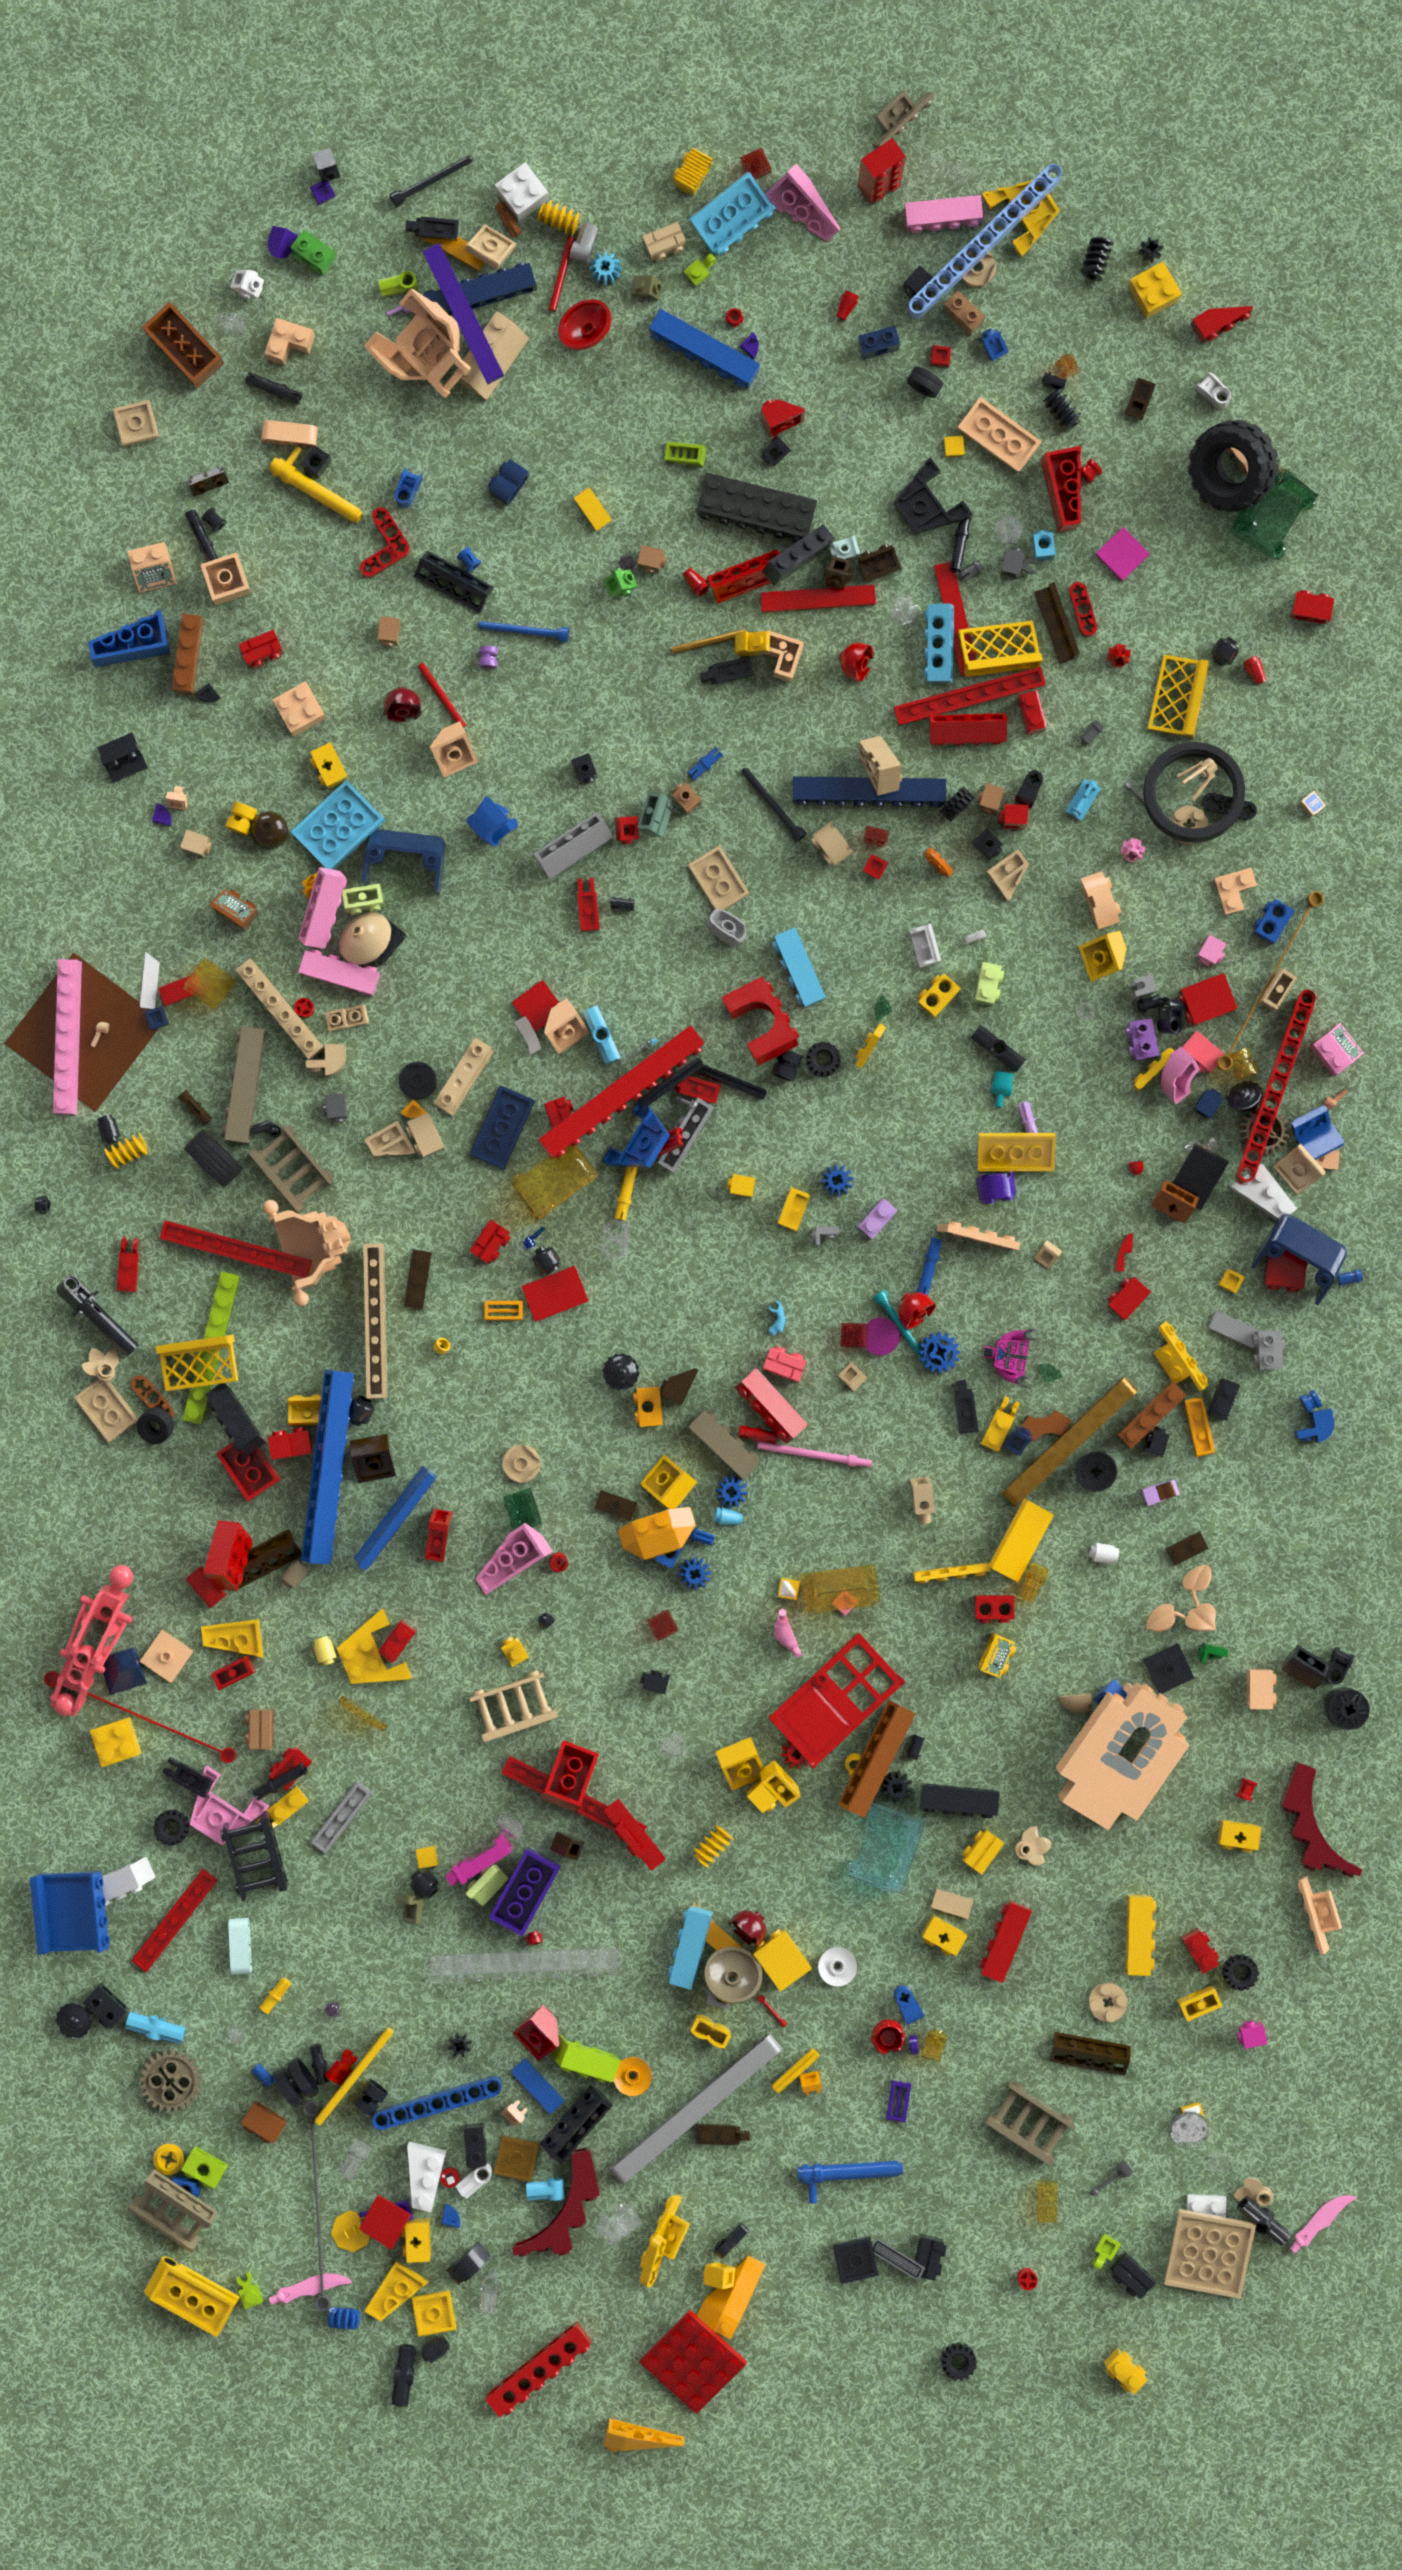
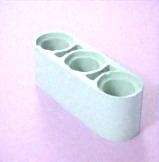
M249 1918L229 1919L231 1975L252 1973V1965H250L252 1958L251 1946H249L251 1944L250 1926H248L250 1924Z

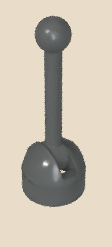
M1126 2161L1120 2162L1116 2168L1117 2173L1099 2187L1093 2188L1091 2194L1097 2196L1101 2189L1119 2176L1122 2178L1130 2176L1133 2171Z

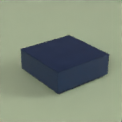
M163 1006L144 1012L151 1031L170 1025Z

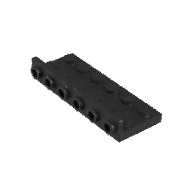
M706 473L696 514L705 520L714 518L721 524L728 525L733 523L740 529H747L749 527L755 529V532L760 534L769 532L773 533V536L776 538L784 539V537L792 538L793 542H798L810 532L817 500Z

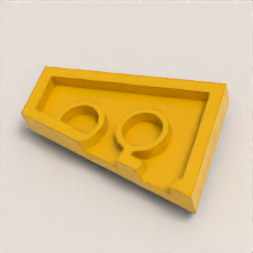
M259 1619L201 1626L203 1646L264 1657Z
M396 2260L365 2308V2312L381 2322L429 2281Z

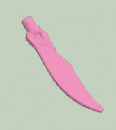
M1340 2196L1324 2204L1307 2225L1295 2234L1296 2241L1290 2249L1296 2253L1301 2246H1308L1317 2232L1328 2227L1338 2213L1356 2199V2196Z
M323 2274L324 2290L352 2283L350 2279L339 2274ZM320 2275L310 2277L290 2287L280 2288L276 2295L269 2297L271 2305L277 2302L288 2303L303 2295L314 2296L320 2293Z

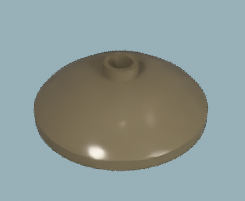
M725 1947L713 1953L708 1959L704 1970V1979L707 1988L717 1999L726 2003L738 2004L748 2001L757 1993L762 1982V1969L756 1957L749 1951L740 1947ZM732 1977L735 1981L730 1982L728 1978Z

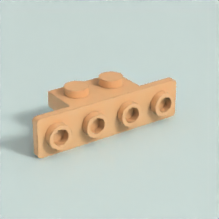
M1303 1876L1298 1881V1890L1303 1895V1906L1305 1912L1309 1915V1927L1315 1935L1316 1949L1319 1950L1320 1955H1323L1329 1950L1324 1932L1339 1930L1342 1926L1331 1890L1313 1894L1308 1877Z

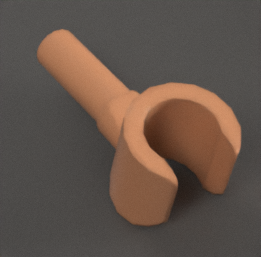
M1344 1089L1334 1099L1328 1096L1322 1105H1325L1329 1110L1332 1109L1348 1093L1347 1090Z

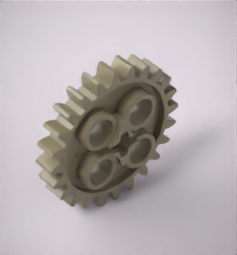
M173 2048L169 2054L168 2050L164 2049L163 2055L158 2051L156 2053L157 2058L151 2056L149 2058L151 2063L145 2062L144 2064L147 2069L141 2070V2073L145 2076L139 2078L140 2081L144 2082L140 2089L146 2090L142 2096H149L146 2102L153 2101V2108L160 2105L159 2111L166 2107L167 2113L171 2111V2108L178 2112L179 2106L185 2110V2103L191 2106L193 2103L191 2098L197 2099L198 2096L195 2092L201 2091V2088L197 2085L203 2083L202 2080L198 2079L202 2076V2073L196 2071L200 2065H193L196 2059L189 2060V2053L185 2057L182 2056L183 2050L176 2054L175 2048ZM170 2062L174 2063L177 2067L176 2071H170L167 2064ZM153 2076H160L162 2083L156 2084L153 2081ZM173 2077L175 2079L174 2082L169 2084L167 2082L168 2079ZM186 2077L189 2080V2085H182L180 2078ZM172 2090L175 2097L170 2099L166 2096L165 2092Z

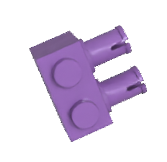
M1152 1018L1129 1022L1127 1024L1128 1027L1125 1028L1126 1038L1130 1039L1131 1042L1129 1054L1131 1058L1134 1057V1062L1158 1057L1159 1052Z

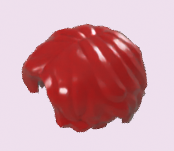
M885 2019L873 2027L870 2040L874 2048L884 2055L890 2051L898 2052L902 2050L905 2033L900 2023L895 2022V2020Z

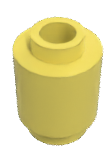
M328 1636L314 1640L313 1649L318 1664L322 1663L325 1666L334 1663L333 1659L337 1658L332 1641L329 1640Z

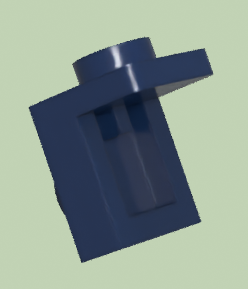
M1015 1426L1004 1443V1447L1021 1456L1028 1443L1032 1441L1031 1432L1023 1426L1020 1428Z

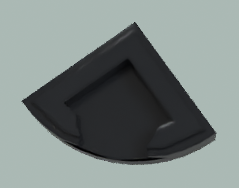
M210 683L194 694L196 698L206 703H213L221 699Z

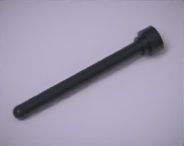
M468 155L404 191H393L389 194L396 208L403 205V202L406 201L405 198L470 164L473 158Z
M743 768L742 774L791 831L792 840L797 843L804 838L807 832L802 827L796 826L748 768Z

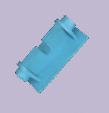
M1084 779L1065 812L1082 821L1101 788L1097 786L1095 781Z

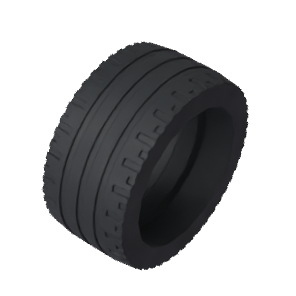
M203 1129L184 1147L185 1151L223 1187H226L243 1169Z

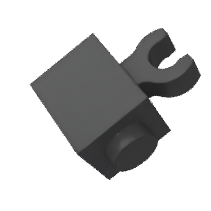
M1016 547L1007 548L1000 575L1018 579L1021 571L1027 574H1034V570L1029 569L1028 565H1036L1037 560L1030 558L1023 562L1025 552H1021L1022 550Z

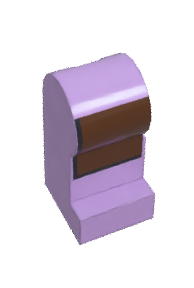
M1175 1479L1140 1489L1146 1506L1180 1494Z

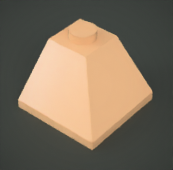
M460 721L442 729L430 745L444 778L478 763Z
M567 998L551 1009L544 1031L558 1054L590 1033Z

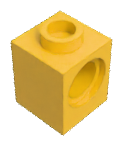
M733 1174L732 1178H728L727 1189L730 1190V1194L752 1198L756 1178Z
M719 2262L706 2264L703 2273V2284L719 2289L733 2287L735 2267Z

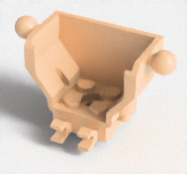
M267 1200L263 1204V1211L269 1215V1221L274 1223L283 1252L312 1260L308 1277L302 1278L291 1275L294 1283L292 1290L295 1292L293 1301L297 1306H305L309 1301V1297L302 1290L317 1285L325 1272L336 1269L335 1265L342 1263L341 1256L349 1254L347 1250L351 1243L349 1231L345 1223L338 1221L335 1216L327 1217L325 1212L318 1214L317 1211L300 1215L294 1211L287 1210L277 1214L278 1204L274 1200Z

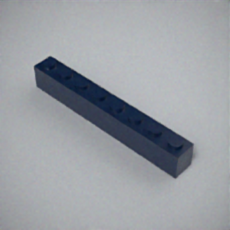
M793 776L792 802H796V805L806 806L808 802L815 803L816 806H826L827 803H835V806H846V803H854V806L861 807L865 806V803H873L874 807H883L884 804H892V807H903V804H911V807H922V804H930V807L939 808L941 804L946 803V779L902 778L898 791L877 796L869 777Z

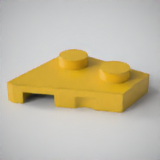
M880 1023L874 1033L870 1032L864 1041L867 1043L865 1049L860 1048L855 1057L858 1059L855 1064L862 1069L886 1026Z

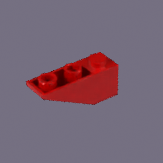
M1253 307L1208 309L1193 318L1191 326L1202 343L1207 340L1210 343L1223 330L1226 333L1235 327L1234 324L1240 321L1242 323L1249 319Z

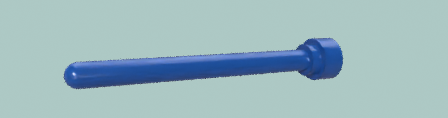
M484 621L478 623V628L555 637L559 642L568 643L569 627L553 630Z

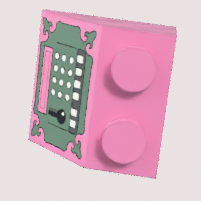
M1341 1023L1310 1046L1333 1077L1342 1072L1364 1053Z

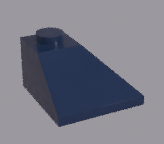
M136 1647L109 1655L103 1665L105 1667L103 1675L110 1695L147 1683Z

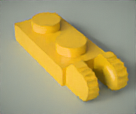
M1173 1048L1166 1049L1161 1054V1059L1158 1062L1154 1060L1147 1067L1149 1069L1144 1075L1140 1073L1133 1080L1135 1082L1133 1088L1137 1092L1143 1089L1164 1069L1171 1053L1174 1052Z
M1006 1396L999 1409L996 1410L981 1442L982 1445L999 1452L1015 1418L1014 1415L1020 1405L1016 1401L1011 1408L1010 1414L1003 1412L1009 1402V1397Z
M298 1786L267 1810L274 1820L272 1823L273 1828L277 1825L279 1826L309 1802Z

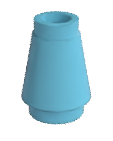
M723 1506L716 1507L713 1522H716L718 1525H741L743 1514Z

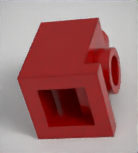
M638 816L614 818L616 841L621 840L622 844H633V840L639 839V829L637 828ZM624 827L628 830L626 834H624Z

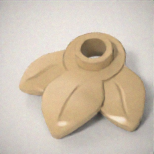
M92 1348L89 1353V1362L83 1363L82 1368L89 1376H97L99 1380L104 1382L110 1381L114 1378L115 1367L119 1363L118 1353L114 1348L106 1354ZM103 1371H108L109 1374H108V1375H103L102 1372H103Z
M1033 1826L1023 1832L1021 1841L1015 1846V1854L1020 1859H1027L1032 1865H1041L1045 1863L1042 1854L1050 1849L1052 1843L1047 1838L1039 1837L1038 1827ZM1024 1846L1027 1847L1026 1853H1023Z
M1255 2178L1244 2179L1245 2186L1239 2188L1234 2193V2197L1238 2201L1248 2196L1261 2208L1262 2206L1269 2205L1273 2200L1272 2191L1267 2187H1263L1261 2181Z

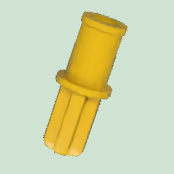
M284 1977L281 1978L274 1989L269 1991L268 1997L259 2008L266 2014H269L277 2002L282 2000L281 1997L291 1985L290 1981Z

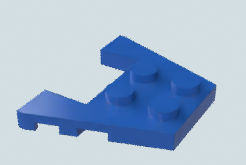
M637 1102L631 1113L643 1120L623 1153L611 1147L601 1161L607 1166L650 1168L670 1136L650 1106L643 1109Z

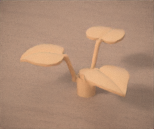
M1209 1565L1195 1567L1183 1578V1587L1188 1591L1192 1590L1191 1594L1197 1608L1191 1609L1186 1617L1177 1611L1174 1612L1172 1604H1162L1149 1616L1146 1623L1147 1630L1155 1632L1168 1630L1174 1624L1175 1616L1184 1619L1187 1627L1192 1630H1216L1215 1608L1209 1603L1200 1605L1196 1597V1591L1205 1590L1210 1583L1211 1568Z

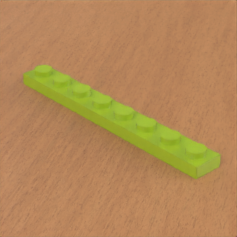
M221 1271L204 1339L225 1336L240 1276ZM205 1350L200 1358L208 1363L212 1354ZM217 1358L211 1363L214 1369H217L219 1361ZM199 1361L197 1362L196 1371L201 1373L205 1366ZM207 1369L203 1377L211 1381L215 1373ZM195 1374L192 1383H194L197 1379V1376ZM212 1385L192 1387L190 1389L183 1416L184 1421L202 1425L208 1402L205 1394L211 1390Z

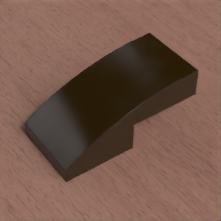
M1138 377L1125 414L1143 420L1156 384Z

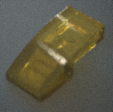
M1038 2180L1037 2222H1057L1058 2181Z

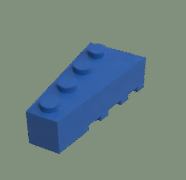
M161 610L154 612L155 614L142 617L133 624L124 625L115 632H109L89 641L90 656L94 666L101 667L169 654L170 648L166 625Z

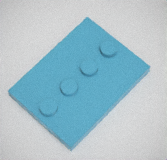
M345 780L298 824L291 833L326 869L334 870L386 820Z

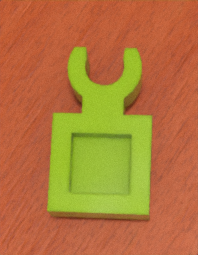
M249 2271L246 2273L248 2278L246 2281L241 2280L240 2275L236 2278L237 2283L243 2287L238 2290L245 2309L264 2302L258 2284H251L252 2275Z

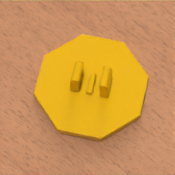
M351 2210L336 2217L331 2235L338 2248L355 2252L368 2245L370 2236L359 2230L361 2226L360 2221L365 2219V2217L359 2218L358 2213Z

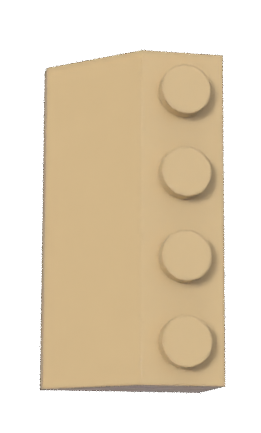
M497 311L483 330V333L505 375L528 342L529 337L514 322ZM470 350L463 361L471 369L467 374L464 373L458 382L487 401L502 378L487 385Z

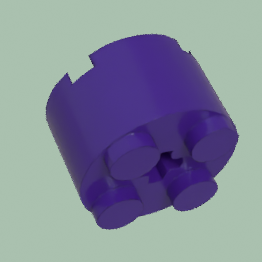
M1008 1171L1009 1175L1003 1174V1172L983 1175L982 1180H980V1177H975L979 1201H982L984 1204L995 1203V1199L1001 1198L1003 1201L1015 1199L1014 1195L1017 1192L1013 1171Z

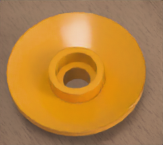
M638 2057L625 2058L619 2064L614 2084L621 2093L627 2096H638L644 2093L651 2084V2069L644 2060ZM630 2072L636 2073L634 2079L629 2077Z

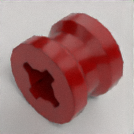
M1089 459L1087 464L1082 466L1080 470V475L1090 484L1096 476L1102 474L1101 468L1092 459Z
M300 998L294 1005L295 1012L302 1018H309L315 1010L314 1004L308 998Z
M1023 2268L1018 2272L1017 2280L1022 2289L1029 2291L1037 2286L1038 2279L1031 2268Z

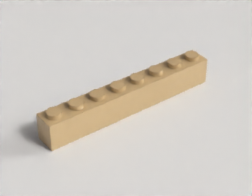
M363 1244L366 1397L388 1398L385 1245Z

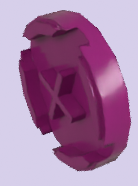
M878 1317L865 1324L861 1339L868 1352L883 1356L896 1349L900 1334L898 1327L893 1321Z

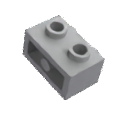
M1282 1330L1255 1331V1335L1252 1337L1253 1347H1256V1354L1253 1355L1254 1366H1257V1370L1283 1369Z

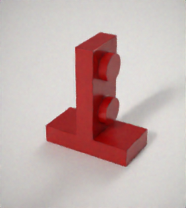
M433 1509L428 1525L429 1533L425 1559L444 1562L452 1511Z

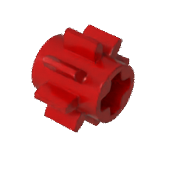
M1115 644L1112 648H1108L1107 661H1112V667L1122 668L1126 663L1129 664L1131 650H1126L1125 644Z

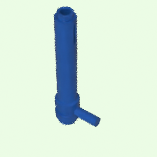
M898 2161L821 2165V2163H817L814 2166L802 2164V2166L798 2167V2182L808 2184L809 2203L814 2204L817 2203L816 2183L833 2180L899 2177V2175L903 2174V2166Z

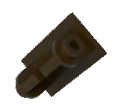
M217 466L206 471L207 477H204L203 473L190 477L191 479L187 481L193 495L204 494L209 490L229 483L224 468Z

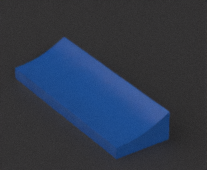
M424 1466L421 1467L355 1555L354 1559L364 1571L369 1569L436 1480L437 1476Z

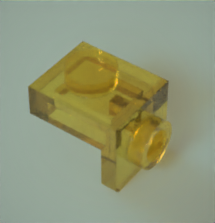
M929 2030L925 2038L921 2057L940 2062L948 2036L940 2030Z

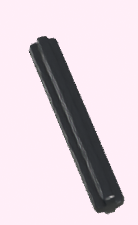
M696 1058L638 1100L639 1105L643 1109L698 1071L704 1066L701 1059Z
M707 1065L696 1071L698 1074L760 1099H764L767 1094L766 1089Z

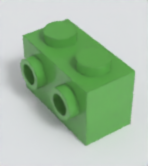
M306 230L302 231L291 246L292 256L300 263L303 261L309 265L308 268L315 274L319 272L324 275L336 259L334 250Z

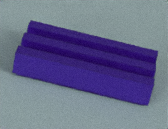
M892 2080L886 2115L887 2120L906 2122L911 2083ZM895 2086H899L895 2114L891 2116ZM903 2087H906L902 2117H898Z

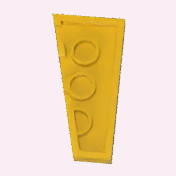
M987 1562L912 1572L913 1580L918 1581V1583H927L930 1579L943 1581L948 1580V1577L956 1576V1579L966 1578L967 1574L975 1573V1576L986 1575V1571L991 1570Z

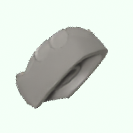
M715 909L706 923L708 929L718 939L731 947H738L746 937V924L723 909Z

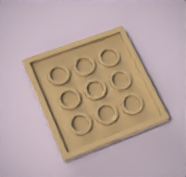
M1179 2209L1164 2277V2285L1241 2299L1256 2225L1252 2222Z

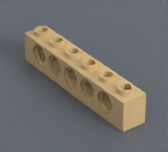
M251 958L236 969L237 973L309 1060L314 1059L325 1050L324 1046Z

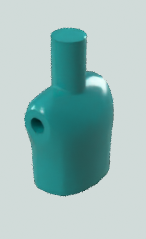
M994 1071L990 1092L997 1095L995 1107L1002 1108L1004 1097L1011 1096L1014 1074Z

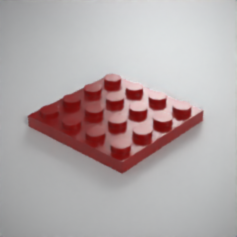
M690 2309L639 2361L642 2366L696 2414L748 2362Z

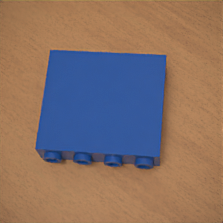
M101 1871L45 1873L30 1877L38 1955L51 1951L97 1950V1953H100L109 1948L110 1938L107 1933L108 1919L105 1914L106 1900L103 1895L104 1881L101 1877Z

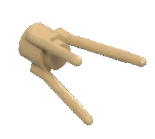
M1207 758L1204 762L1200 761L1197 765L1177 775V778H1180L1195 771L1184 779L1182 784L1187 783L1199 774L1203 778L1207 777L1191 798V801H1195L1210 780L1215 777L1214 772L1218 768L1212 759Z

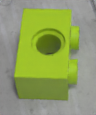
M194 2146L181 2170L184 2171V2175L188 2178H196L201 2181L204 2187L215 2189L228 2164ZM206 2165L209 2172H201L199 2166Z

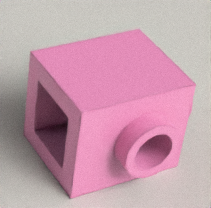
M1209 935L1196 957L1200 959L1199 962L1207 967L1209 965L1214 966L1216 962L1220 963L1225 953L1222 951L1226 943Z

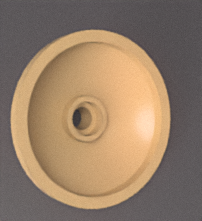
M366 912L353 918L345 926L340 936L339 949L341 955L348 962L356 965L366 964L375 960L384 952L390 941L391 927L388 920L377 912Z

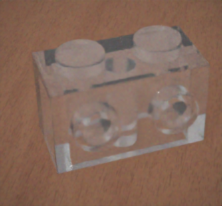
M629 2201L625 2204L624 2202L619 2203L614 2208V2212L610 2215L606 2213L598 2219L597 2229L610 2247L642 2225L641 2217Z

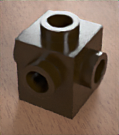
M833 556L830 564L826 566L824 571L826 585L844 590L846 584H850L853 572H850L851 561Z

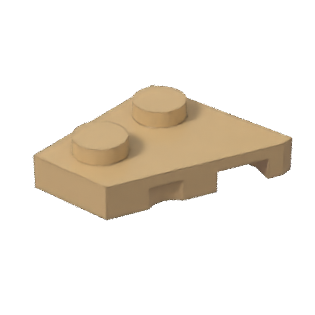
M1016 849L986 872L1004 898L1009 901L1029 863L1020 850Z

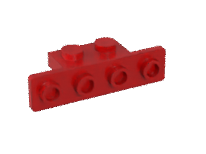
M620 1799L615 1800L604 1809V1812L615 1825L617 1831L614 1833L620 1841L625 1840L629 1845L627 1849L633 1857L635 1855L638 1858L641 1857L650 1870H654L666 1860L663 1853Z

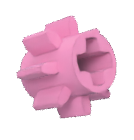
M1131 838L1128 842L1124 841L1120 854H1125L1124 860L1129 862H1135L1138 859L1142 860L1145 846H1141V840Z

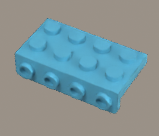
M747 172L690 217L689 221L710 252L714 255H722L728 251L730 244L739 242L744 237L743 234L745 232L754 230L761 219L769 218L776 207L769 202L751 173Z

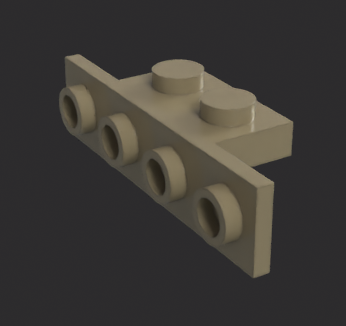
M901 90L874 116L885 130V133L872 145L878 148L889 141L895 134L901 133L905 129L904 125L908 121H913L918 116V111L931 104V99L935 94L933 92H926L914 104L906 92Z

